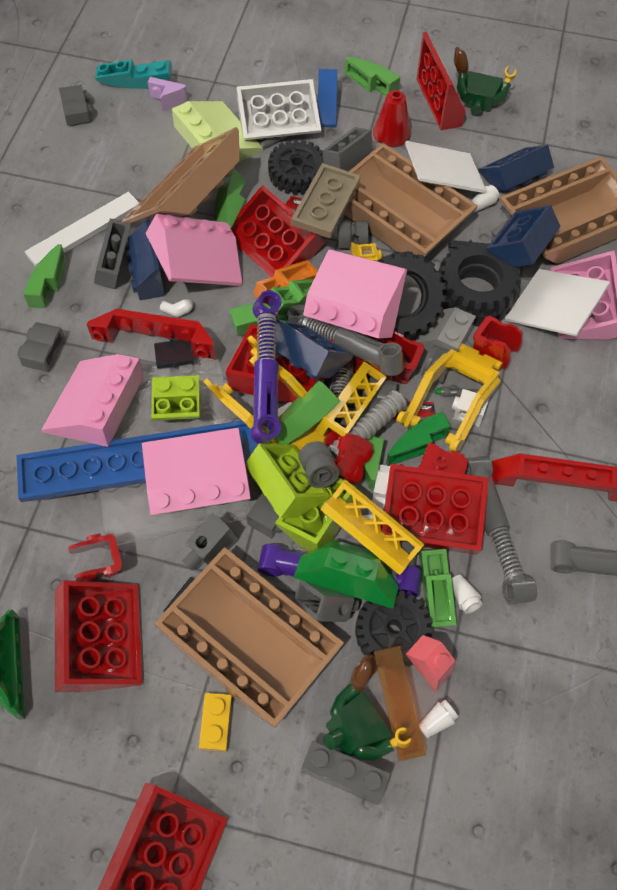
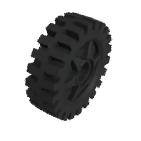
M294 139V143L288 140L286 145L282 142L279 144V148L277 146L273 148V152L271 151L268 159L269 178L273 182V186H278V190L281 192L285 190L286 194L292 191L293 195H297V192L304 195L323 163L322 150H320L318 145L314 146L312 142L306 144V140L298 143V139Z
M401 590L396 595L393 609L366 601L360 609L356 620L355 634L358 647L360 646L363 655H373L377 666L381 668L385 666L389 670L394 668L399 670L404 669L406 666H412L413 663L406 653L422 635L429 638L432 637V619L428 616L429 611L427 608H423V603L420 600H415V596L412 594L407 596L405 591ZM395 625L400 629V633L392 634L388 631L387 627Z

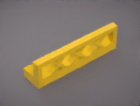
M364 361L339 395L338 399L340 402L323 417L315 431L322 436L328 428H331L341 436L349 433L386 379V376ZM368 373L378 382L368 383L366 374ZM356 389H365L367 397H359ZM346 403H355L357 411H348ZM345 418L347 427H342L334 419Z
M347 480L343 481L332 497L320 509L399 575L424 546V543ZM344 489L352 495L354 503H346L339 497ZM360 508H368L372 511L373 519L364 518L361 515ZM380 524L389 525L392 528L393 535H385L381 532ZM400 541H408L415 548L408 554L400 547Z

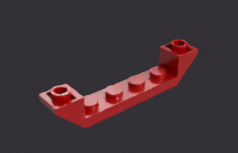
M116 308L88 321L86 324L91 338L97 341L113 342L117 331L123 330L191 342L194 356L214 360L217 357L214 341L199 321Z
M523 453L492 460V479L494 484L513 487L517 479L607 491L608 500L617 502V467Z

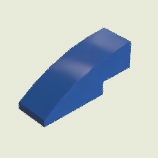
M319 69L318 113L321 127L336 128L338 69Z

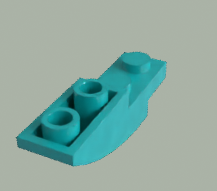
M133 60L103 63L97 65L95 80L115 87L149 88L148 80L150 77L162 80L171 79L172 63L170 60L134 65Z

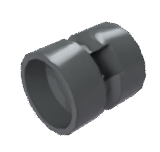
M339 221L337 225L338 249L350 248L351 242L357 245L368 244V222L355 221L354 224H351L350 221Z
M311 442L300 450L298 457L312 487L325 488L337 480L339 477L338 467L332 458L328 446L324 442Z

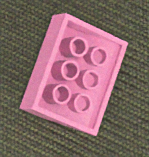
M155 215L146 235L169 281L241 286L242 277L236 238L228 223L172 215Z
M329 249L307 293L303 315L375 338H391L407 269Z
M615 251L551 267V271L610 282L609 287L579 334L572 336L558 332L559 339L609 340L617 338V256Z
M116 354L80 361L45 422L42 432L108 447L144 377L139 358Z
M239 428L142 443L151 515L250 500Z

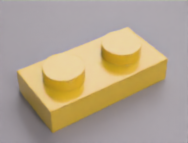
M205 693L199 750L227 752L232 695Z

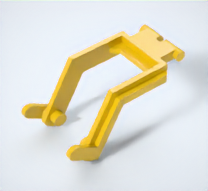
M250 335L247 340L253 347L250 351L253 357L249 362L254 366L258 357V344L256 339ZM278 364V379L297 398L299 396L303 398L307 391L292 374ZM206 378L203 382L215 397L251 429L254 417L230 396L234 392L231 387L226 383L222 387L217 384L214 386ZM316 423L289 444H293L300 452L305 445L311 442H324L325 434L330 432V430L327 429L322 436L315 431L318 423ZM261 426L263 432H265L266 434H269V433L263 428V426ZM273 439V440H272L270 443H268V444H279V443H278L275 439Z
M463 343L459 348V352L451 349L448 353H444L425 372L407 411H401L396 421L404 423L403 427L406 429H410L421 422L422 418L417 415L432 384L448 367L484 385L476 393L456 435L449 433L445 443L450 445L449 451H460L483 404L500 384L501 380L498 377L500 372L497 370H500L503 362L486 354L481 356L479 355L480 351Z

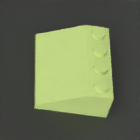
M188 101L172 108L174 127L192 148L237 127L239 130V162L263 151V147L260 146L256 139L244 140L241 122L223 101Z

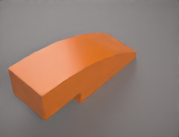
M308 260L275 270L273 277L256 283L253 295L258 299L262 292L271 290L272 287H287L292 280L315 279L318 270Z

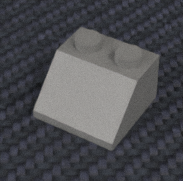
M456 307L444 309L442 315H438L436 318L438 321L433 326L428 327L427 331L420 333L416 341L422 343L424 350L428 352L431 351L433 345L459 352L461 344L466 342L472 331L476 316Z

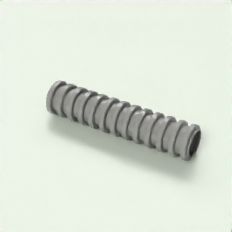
M391 391L390 395H387L385 399H382L379 404L375 405V408H372L369 413L360 418L359 422L354 424L349 433L369 440L371 435L376 434V431L381 429V426H385L386 422H389L401 409L406 407L407 403L404 396L397 391ZM339 438L333 442V445L328 446L334 460L337 459L339 449H337Z

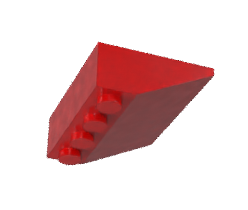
M423 32L416 80L440 130L462 127L463 119L466 117V109L462 106L459 95L428 33Z
M262 185L240 210L231 230L236 238L237 246L270 277H273L275 270L311 259L326 241L319 234L292 226L291 218L294 212Z
M250 325L225 371L228 385L233 391L254 395V366L249 362L253 357L250 353L253 347L247 338L251 335L258 342V325ZM275 354V360L278 364L292 374L307 392L318 381L324 384L325 378L313 379L306 374L307 371L305 369L294 367L289 363L290 360L288 358H282ZM278 379V401L293 403L297 397Z
M390 464L383 511L424 543L423 547L477 555L482 549L489 478ZM381 525V532L385 535H393L392 528L389 525Z
M63 580L55 590V692H89L141 686L142 666L138 584Z
M145 783L98 890H200L228 818L157 785Z

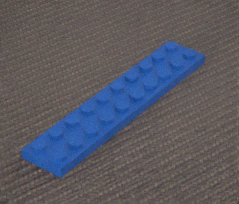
M241 420L112 440L108 447L97 444H85L16 455L18 499L20 502L146 483L142 443L239 428L245 463L258 444L251 437V429Z

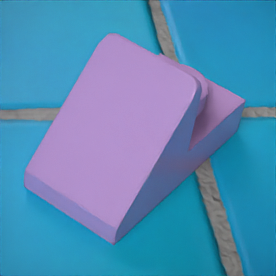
M150 77L148 80L150 97L161 99L163 111L188 101L186 85Z

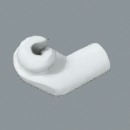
M189 299L181 300L175 304L163 301L160 305L161 311L174 317H181L193 309V302Z

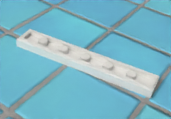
M127 192L24 252L34 266L37 267L39 262L57 244H61L66 253L107 229L110 218L119 221L124 219L139 202Z

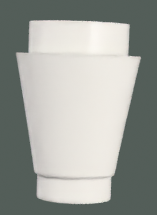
M493 185L485 186L486 193L479 192L472 199V202L478 205L474 211L475 213L497 203L500 195Z
M460 574L452 578V588L459 609L463 610L466 614L479 609L483 604L481 595L463 575Z
M444 700L441 703L437 702L417 726L428 739L430 736L454 725L458 715L450 704Z

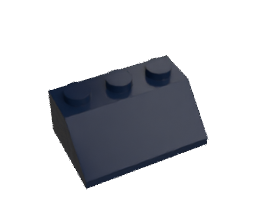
M547 144L522 148L478 170L490 185H493L498 191L504 190V193L515 190L516 185H525L532 182L531 178L533 177L539 178L547 175V171L553 169L554 164L549 145Z
M552 205L515 212L488 245L487 251L514 267L523 265L527 267L534 264L561 227Z
M145 220L128 237L129 247H125L127 259H132V263H128L130 275L135 276V279L131 280L133 293L138 292L140 301L165 296L158 257L146 235L151 224L150 220Z
M277 319L275 327L276 355L288 358L290 360L289 363L294 367L305 369L309 377L319 380L320 377L330 378L352 359L353 355L304 324Z

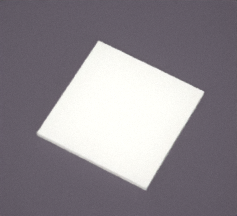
M411 141L405 142L419 181L486 193L487 190L470 153Z
M539 269L512 307L510 313L505 317V321L577 336L606 292L610 282Z

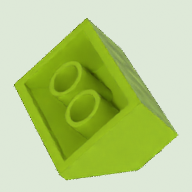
M259 443L245 465L280 518L299 517L331 497L325 488H315L309 484L298 457L299 451L293 444Z
M337 478L333 484L325 487L331 497L344 480ZM344 489L339 497L346 503H354L352 495ZM327 501L299 517H279L275 522L297 545L309 552L332 540L341 528L340 525L320 510Z

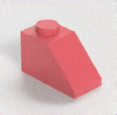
M422 635L406 653L407 657L434 691H437L453 673L455 659L441 641Z

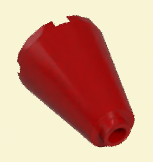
M399 90L391 91L386 95L373 127V136L377 142L381 141L387 146L395 148L404 145L411 135L406 96Z

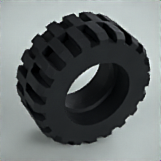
M468 243L465 247L463 245L456 247L455 251L451 250L443 258L439 268L443 275L440 277L441 281L446 284V289L443 291L447 298L446 303L442 304L443 308L456 307L476 316L475 326H480L487 316H492L500 321L505 315L509 314L521 285L518 266L514 267L489 253L486 249L488 247L486 243H479V245ZM471 277L480 278L491 284L494 289L490 291H476L468 288L461 280Z
M410 251L395 252L379 259L378 262L407 269L406 275L415 279L421 290L419 307L410 315L397 316L394 331L404 335V337H412L419 333H424L428 330V327L433 326L438 321L436 318L438 315H442L444 310L442 304L446 303L447 296L444 295L443 291L446 289V284L441 281L440 277L443 276L441 271H436L434 268L435 264L431 260H425V256L421 254L415 255Z

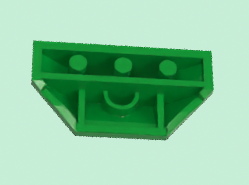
M333 539L302 555L294 575L295 579L392 609L399 587L387 564L371 551Z
M12 609L7 610L0 618V706L17 719L22 720L25 719L20 617Z

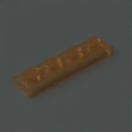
M400 646L374 651L373 654L393 738H395V733L399 728L407 729L404 734L398 736L400 741L404 742L411 738L408 747L400 748L396 746L398 760L400 762L425 756L424 744Z

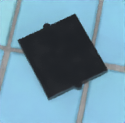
M171 339L166 342L154 343L157 369L177 368L181 365L194 364L191 342Z

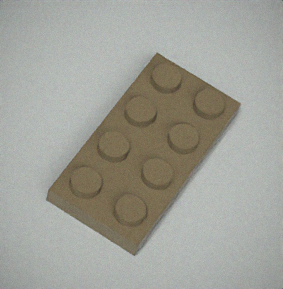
M322 163L291 218V225L331 238L360 183L361 175Z

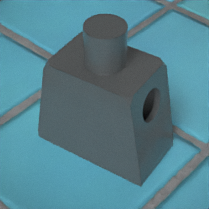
M212 512L187 540L186 544L192 551L182 561L193 571L202 561L208 565L224 547L229 550L238 539L232 530Z
M299 580L293 600L296 605L316 621L347 622L350 613L356 612L359 607L357 597Z

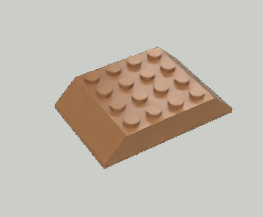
M237 127L193 147L122 222L131 224L130 227L138 228L145 220H150V223H152L156 214L185 217L187 215L190 217L196 213L199 203H203L210 198V192L222 185V179L235 171L234 166L240 161L239 130Z
M382 143L349 171L361 175V178L344 211V215L354 222L367 221L368 232L395 251H400V253L410 251L415 255L421 254L426 256L471 215L478 205L449 186L419 181L412 162Z
M602 156L501 196L499 199L511 215L517 211L552 205L561 227L556 232L554 238L547 244L545 250L542 251V255L557 264L617 239V173Z
M225 547L154 623L180 652L251 713L274 728L277 727L344 644V642Z

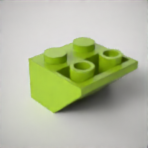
M199 375L152 377V421L200 418L202 396Z

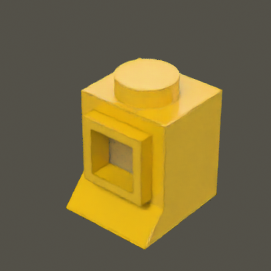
M351 242L350 255L374 261L382 258L381 250H377L376 243L357 245Z

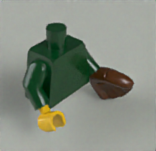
M460 47L455 48L454 65L459 73L457 91L461 99L464 100V106L471 108V112L475 115L480 114L482 111L490 112L493 106L499 105L506 99L511 86L510 81L516 77V68L514 73L509 75V66L506 67L505 81H503L504 78L468 71V59L465 51L461 50Z
M371 654L361 659L352 672L351 683L335 697L330 709L331 719L326 723L329 733L324 735L323 740L329 750L339 747L341 752L347 756H356L359 759L375 761L395 751L394 747L396 746L400 748L408 747L411 738L404 742L400 741L398 736L404 734L407 729L399 728L395 733V738L390 740L389 738L393 735L364 691L361 692L376 672L375 657Z

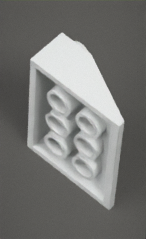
M313 79L237 87V103L244 140L321 132Z

